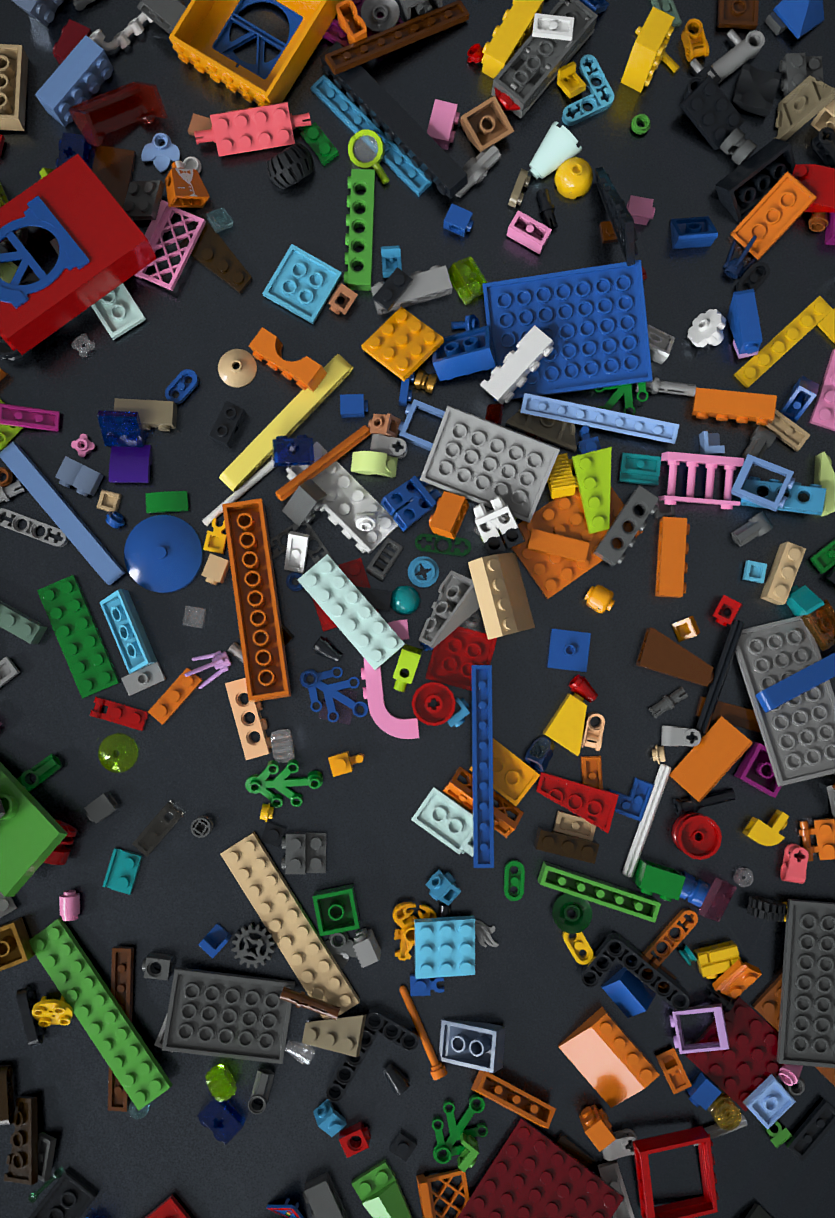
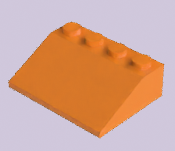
M603 1006L558 1045L560 1050L611 1108L642 1091L660 1076L655 1066Z

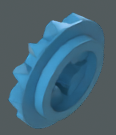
M426 556L415 558L408 567V577L418 587L431 586L439 576L437 563ZM420 564H422L424 569H432L426 573L427 580L422 575L415 576L420 571Z

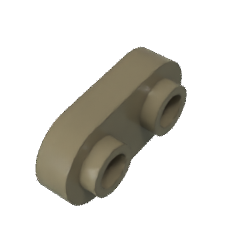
M521 169L508 203L511 207L516 208L517 204L521 205L524 198L522 190L524 187H528L531 176L528 175V170Z

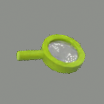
M369 129L360 130L355 133L348 144L350 160L360 168H374L382 183H388L390 179L380 165L385 154V145L382 138L376 132Z

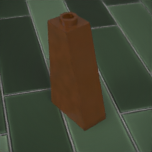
M651 627L646 629L636 666L701 686H708L709 683H712L714 667Z

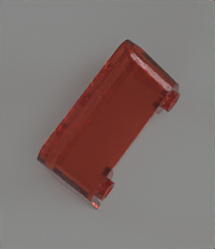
M138 81L126 84L69 108L71 117L87 143L93 146H100L104 143L103 139L106 138V134L137 121L150 124L156 121V117L167 118L156 85Z

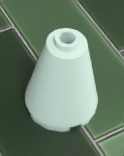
M557 121L551 125L529 164L531 168L529 172L536 179L539 177L541 179L545 178L564 161L582 151V146L579 148L576 146L578 140L563 125L559 128L557 126L559 122Z

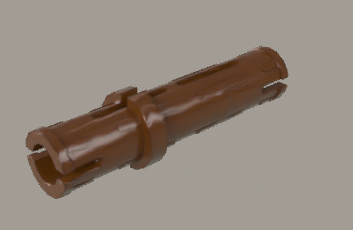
M285 986L280 996V1000L293 1003L297 1008L301 1006L334 1020L337 1019L341 1008L305 995L303 991L300 993Z

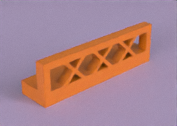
M459 767L442 792L473 813L472 775L462 767ZM458 776H463L467 780V784L458 781ZM493 790V799L499 804L498 808L494 807V829L507 838L516 829L524 812ZM506 811L514 813L516 815L515 820L509 818Z

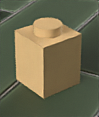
M210 553L202 572V576L207 577L205 581L217 585L218 582L223 584L230 568V561Z

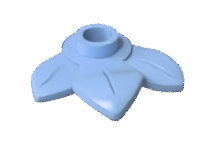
M157 133L153 137L152 142L144 146L141 158L143 162L153 161L156 169L162 173L169 168L171 161L180 160V151L176 145L172 144L167 134ZM161 142H165L163 146H159Z

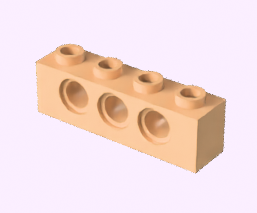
M246 678L225 683L245 759L249 760L270 754L273 743L271 737H267L266 734L268 725L266 719L261 716L260 711L263 710L261 701H249L247 704L241 702V695L247 693ZM248 712H252L255 715L253 723L246 721L245 717ZM253 731H256L260 734V740L258 742H254L251 739V733Z

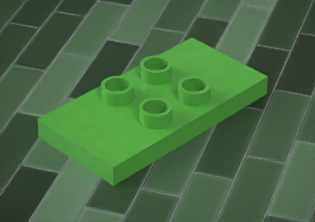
M0 762V799L5 814L0 819V892L4 897H14L68 833Z

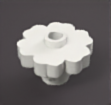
M709 309L705 314H699L693 320V326L688 329V338L696 347H704L707 344L713 346L720 344L724 339L722 329L726 326V318L717 309Z

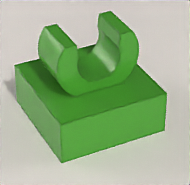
M776 1121L777 1133H772L770 1129L766 1130L773 1137L771 1142L778 1148L792 1135L787 1128L782 1130L781 1124Z

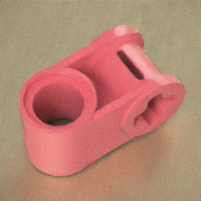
M795 843L788 844L785 847L783 864L780 870L782 881L799 884L805 882L809 858L805 848Z

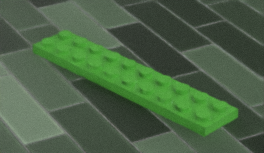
M58 918L31 938L29 943L33 952L66 1002L72 1007L74 1014L138 1111L171 1088L173 1084L62 918Z

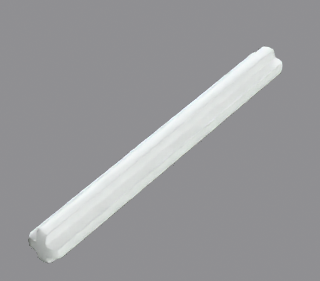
M665 764L660 765L654 781L655 785L624 865L622 874L632 878L635 873L670 775L671 767Z

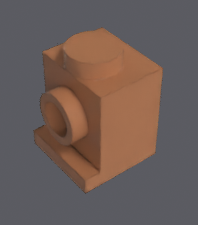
M339 283L328 301L329 309L338 316L340 313L345 315L358 294L344 284ZM338 297H342L344 299L343 304H338Z
M373 414V419H370L368 423L370 433L397 438L401 419L392 414Z

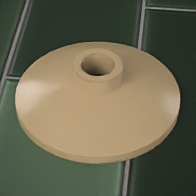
M232 349L221 357L218 364V372L223 382L236 388L244 387L255 378L257 364L249 352L243 349ZM234 364H240L238 369H233Z

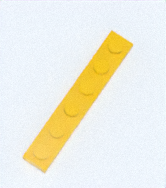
M821 296L816 298L758 352V355L753 356L740 368L734 376L746 389L750 387L833 310L832 307Z

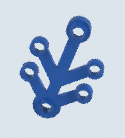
M336 666L332 670L320 673L313 669H307L302 672L300 682L303 687L309 690L310 708L312 711L319 712L322 709V703L318 701L316 688L324 693L328 710L327 718L330 722H336L339 719L333 698L351 708L356 717L366 716L368 713L366 703L362 701L355 702L338 692V690L346 688L356 689L360 684L357 677H351L349 680L327 685L321 680L331 677L341 678L343 670L340 667ZM335 669H339L341 671V674L339 676H335L333 674V671ZM308 676H313L314 680L313 682L308 683L306 681V678ZM352 679L357 680L358 683L356 686L350 685V681ZM316 702L320 704L318 710L313 709V704ZM358 706H362L364 708L363 713H358L356 711ZM331 713L337 714V718L335 720H331L329 718V715Z

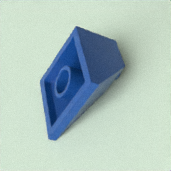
M782 0L773 9L797 39L824 21L823 0Z

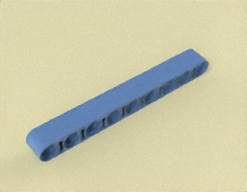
M14 441L0 452V458L99 576L110 586L125 574L119 563L22 448Z

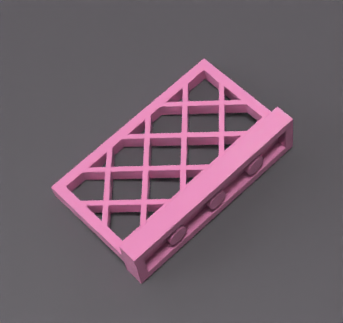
M161 200L156 220L151 221L145 237L148 239L154 253L156 250L163 248L165 255L151 262L134 276L173 291L204 228L205 219L176 207H169L168 202ZM173 214L180 215L182 221L172 224ZM198 222L196 229L188 230V223ZM184 225L186 233L176 237L174 229ZM172 231L174 238L164 242V233ZM188 237V246L181 249L178 241ZM176 243L178 250L168 254L166 246ZM180 255V263L172 266L170 258ZM167 260L169 268L160 271L158 263ZM155 266L157 273L150 276L145 274L148 267ZM171 272L173 277L170 283L163 282L162 275Z

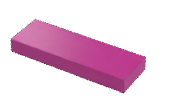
M0 403V424L59 431L60 411Z

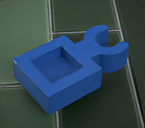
M410 974L411 996H431L430 990L438 993L444 992V987L436 985L438 981H444V977L416 979L415 974Z

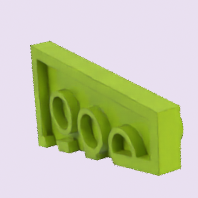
M612 447L572 456L590 534L610 529Z

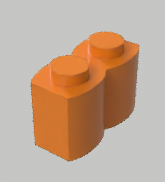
M343 0L336 4L338 23L340 28L347 34L349 44L367 38L366 24L358 15L354 2L352 0Z

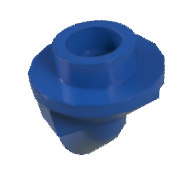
M474 314L465 316V321L451 322L452 329H466V331L480 327L479 319Z

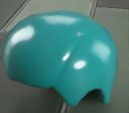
M403 585L398 586L392 591L390 606L396 613L411 615L419 609L421 597L415 588Z

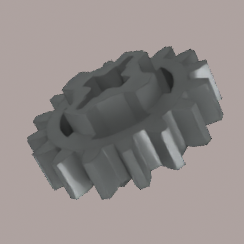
M250 923L248 929L242 926V933L237 931L235 934L237 938L232 940V943L236 946H233L231 950L237 952L234 958L241 959L240 965L246 962L247 968L251 964H254V967L257 968L259 963L264 966L266 964L265 959L270 960L272 958L270 953L275 951V948L271 947L275 944V941L270 940L273 934L266 933L267 927H264L263 930L260 929V923L256 927H253V924ZM242 938H244V942H245V945L243 946V948H241V940H242ZM266 943V952L263 953L262 946ZM250 944H257V947L251 948Z

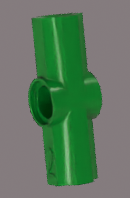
M52 753L30 770L25 771L17 780L29 792L63 767L62 762ZM31 773L36 776L35 783L30 781Z

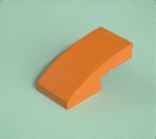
M674 1047L656 1055L673 1094L692 1086Z

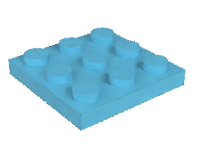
M291 244L262 294L264 297L314 324L342 277V272Z
M474 915L414 919L416 979L475 975Z

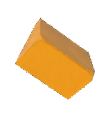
M693 615L671 624L679 642L700 634Z

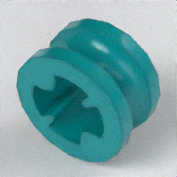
M686 945L684 950H679L678 952L686 963L691 966V962H696L697 958Z

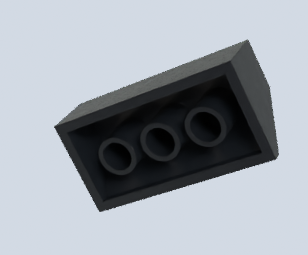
M774 138L715 184L720 202L738 223L751 212L787 171L791 175L793 174L796 163L791 143Z

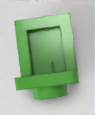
M462 1133L460 1135L461 1144L466 1148L457 1158L458 1168L465 1172L468 1167L471 1168L475 1164L479 1154L478 1141L473 1136H467L465 1133Z

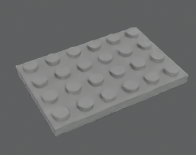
M448 405L420 480L477 503H483L490 508H493L490 500L500 495L505 504L508 503L514 517L530 523L560 448Z

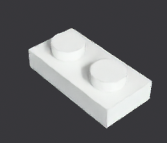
M535 13L532 37L571 41L574 17Z
M289 532L284 570L304 573L309 543L308 534Z

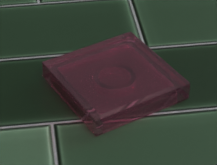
M716 877L698 914L720 922L737 887Z

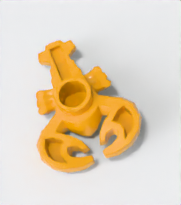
M413 902L399 903L392 913L394 922L401 928L395 929L394 940L400 939V950L395 951V957L402 961L411 959L412 956L409 951L415 943L414 919H417V917L412 915L414 909L407 910L408 908L416 907V904ZM419 905V908L425 911V914H423L421 910H418L420 919L437 918L436 912L431 907Z

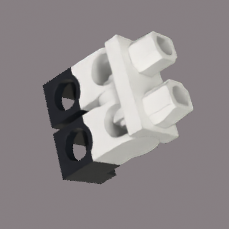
M500 495L490 500L494 509L489 512L486 511L483 503L473 507L475 523L489 556L506 550V544L509 549L525 542V537L508 503L505 504Z

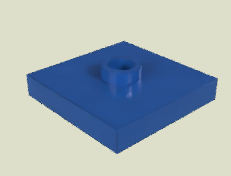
M551 629L547 668L587 672L591 633Z

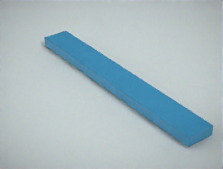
M325 74L310 87L311 91L354 133L369 129L376 132L382 138L385 145V154L382 161L414 193L420 196L432 184V181L430 182L425 177L424 172L420 168H416L412 164L411 159L407 155L402 154L398 146L393 141L391 142ZM370 136L360 138L377 155V141Z

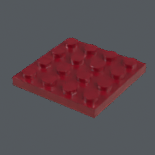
M738 996L732 1000L734 1002L733 1008L728 1013L723 1011L730 1044L729 1049L686 1053L685 1056L746 1112L748 1108L743 1101L771 1074L776 1078L780 1073L779 1069L785 1064L777 1062L779 1033ZM715 1020L694 1044L719 1041Z

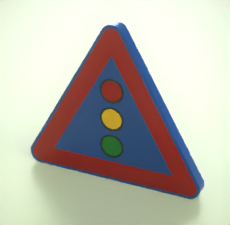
M287 1198L284 1205H267L266 1209L286 1218H304L298 1211L299 1203L297 1202L295 1206L288 1205L289 1198Z

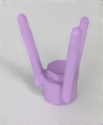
M226 651L193 657L192 661L213 659L211 663L185 673V676H190L213 666L216 670L220 669L199 685V689H202L219 675L229 670L228 667L232 664Z

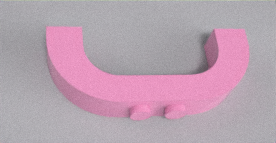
M407 619L387 623L401 640L409 639ZM364 658V668H361L362 680H366V687H363V697L368 700L369 711L375 723L391 736L401 739L419 738L417 717L397 718L387 710L384 703L381 666L374 670Z

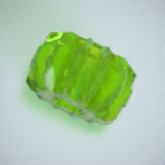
M222 1064L214 1066L205 1075L206 1084L215 1100L220 1102L227 1101L237 1091L236 1082L227 1066Z

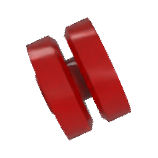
M428 682L421 685L415 691L412 699V708L414 715L419 721L426 725L437 726L444 724L451 718L455 711L456 702L453 693L447 686L440 682ZM433 699L437 701L435 707H431L429 704Z
M684 813L677 818L672 828V838L676 847L693 859L702 860L710 858L721 846L722 835L719 826L714 820L702 813Z

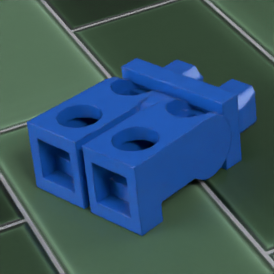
M421 476L412 477L384 496L380 502L390 516L395 514L393 519L403 532L432 510L437 504L438 498L441 497L437 489L428 493L425 487L429 483L421 481Z

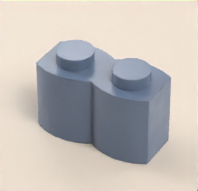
M65 456L55 477L60 479L59 484L70 488L72 485L77 488V493L87 497L88 494L95 495L104 475Z

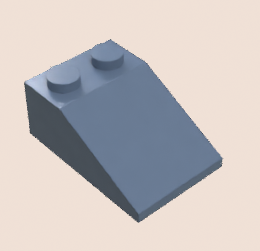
M442 1019L438 1061L495 1073L503 1068L506 1027L483 1022Z

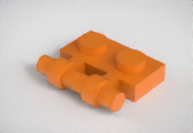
M835 818L814 819L815 827L811 828L808 827L807 820L799 821V835L802 836V848H805L809 854L808 861L814 860L813 853L819 852L820 860L835 859ZM810 835H816L817 845H811Z

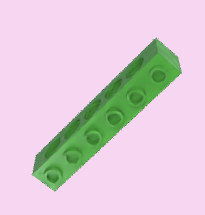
M352 169L351 176H348V188L351 189V195H347V207H350V214H346V226H349V233H346L345 244L349 245V252H345V264H348V271H344V283H347L348 288L351 290L371 291L376 180L375 170ZM358 190L366 191L362 195L356 193ZM361 208L364 209L365 212L362 214L356 213V210ZM359 227L365 229L362 233L355 232ZM358 246L364 248L361 252H356L354 249ZM357 265L363 267L361 271H355L353 268Z

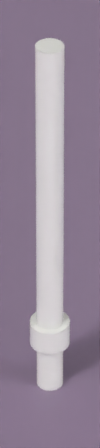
M289 444L279 454H274L271 457V461L207 515L202 522L208 526L214 518L223 513L222 504L236 502L277 465L280 466L284 459L295 450L292 445Z

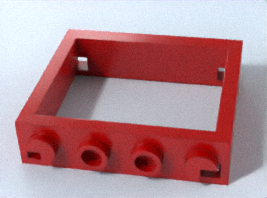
M702 1126L633 1141L642 1218H695L718 1212L717 1200H719L715 1189L717 1178L713 1170L715 1159L711 1151L713 1142L711 1141L710 1134ZM698 1144L703 1196L654 1207L648 1154Z

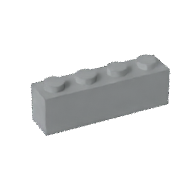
M436 265L424 272H413L409 276L413 279V282L389 312L398 310L401 306L405 308L452 294L453 287L446 265L442 267L441 265ZM384 281L378 282L371 287L372 296L385 283ZM374 301L378 315L388 313L387 310Z

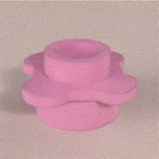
M81 434L79 439L72 441L71 447L77 450L80 457H85L86 454L95 448V444L88 440L86 434Z

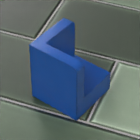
M217 923L198 945L213 959L230 940L232 935Z

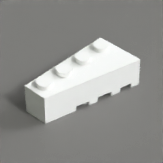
M534 325L517 344V351L512 350L503 361L504 365L502 367L496 366L491 372V379L488 382L484 379L480 384L481 387L502 405L504 402L508 403L514 396V390L517 387L521 388L527 381L526 376L530 372H535L541 363L539 361L543 356L547 357L553 351V340Z

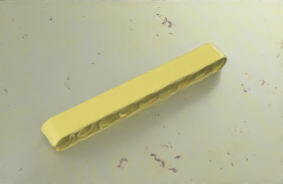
M340 354L332 358L324 367L327 375L314 392L308 388L306 391L302 390L222 472L219 479L233 492L240 488L345 380L354 367Z

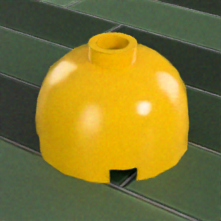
M571 157L557 168L554 183L557 191L569 199H576V197L586 195L593 182V170L590 164L583 158Z

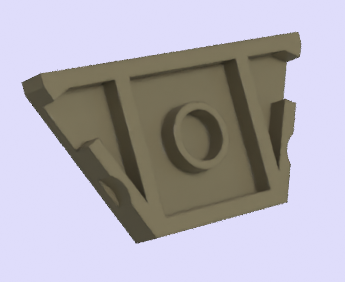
M809 75L778 103V117L775 125L778 128V135L775 138L786 141L835 99V88Z
M521 409L506 422L507 426L572 452L577 450L574 423L520 413Z

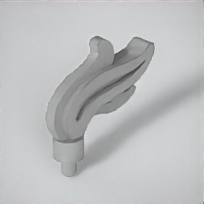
M475 919V934L479 943L484 947H487L484 942L489 946L498 947L499 944L490 935L495 932V926L488 927L482 921Z

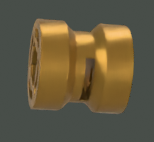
M419 369L413 387L417 389L423 388L426 392L432 394L438 376L434 373L428 374L425 370Z

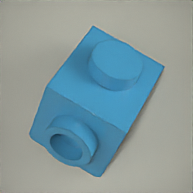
M399 245L382 246L383 278H389L397 267L402 270L401 248Z
M458 697L455 698V701L461 709L454 713L447 721L450 727L455 725L456 728L466 721L464 717L470 713L468 711L469 704L464 698L459 699Z
M328 1099L313 1111L318 1127L331 1137L347 1125L346 1119L333 1109L332 1103Z

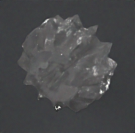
M279 729L272 732L270 740L275 761L284 763L294 759L295 750L291 731L289 729Z

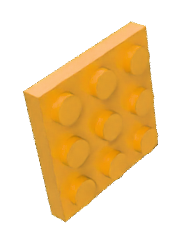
M401 306L361 346L366 353L401 380L405 381L444 343V338Z

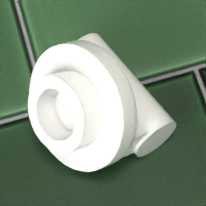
M356 513V527L361 531L372 530L375 527V513Z

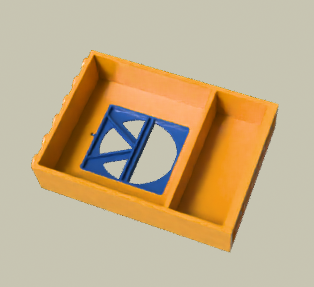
M191 0L170 34L169 39L173 44L172 48L178 53V58L182 62L193 64L197 71L203 74L206 72L215 82L226 84L230 91L233 93L239 92L248 102L252 103L254 101L258 106L282 103L337 15L336 4L343 0ZM258 2H268L278 6L286 14L289 21L287 43L285 44L238 14L249 5ZM233 23L249 31L247 34L230 42V30ZM257 37L256 64H249L240 60L233 50ZM265 41L281 51L277 57L266 63L264 62Z

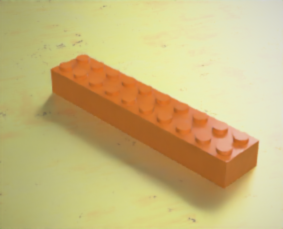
M262 498L222 504L248 701L257 702L291 696L265 504Z

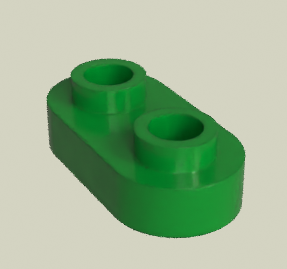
M510 860L504 868V894L509 900L518 901L524 895L525 868L520 861ZM513 866L518 868V871L515 873L511 872ZM512 886L517 887V891L514 893L510 892Z

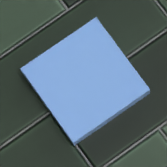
M772 1074L743 1101L746 1107L767 1129L796 1102Z

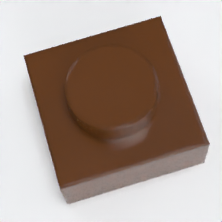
M600 222L602 244L617 242L618 240L611 222Z

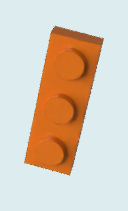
M189 667L183 671L148 711L162 725L168 721L203 681L196 673L186 677L185 673L191 671Z

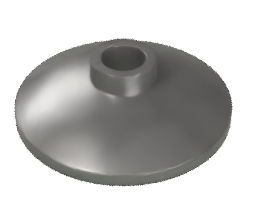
M365 0L361 7V18L364 20L366 27L374 32H382L394 27L399 20L400 11L395 0Z

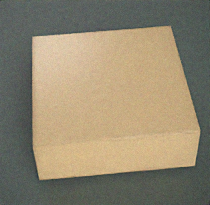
M102 489L97 508L108 512H118L122 495Z

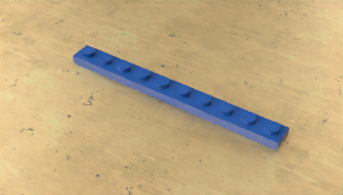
M471 665L473 867L494 868L492 665Z

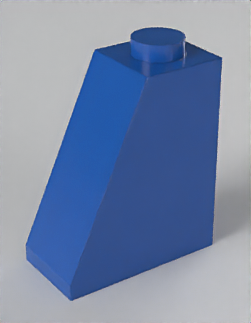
M754 289L734 292L727 320L739 355L745 353L752 354L759 351L763 340Z

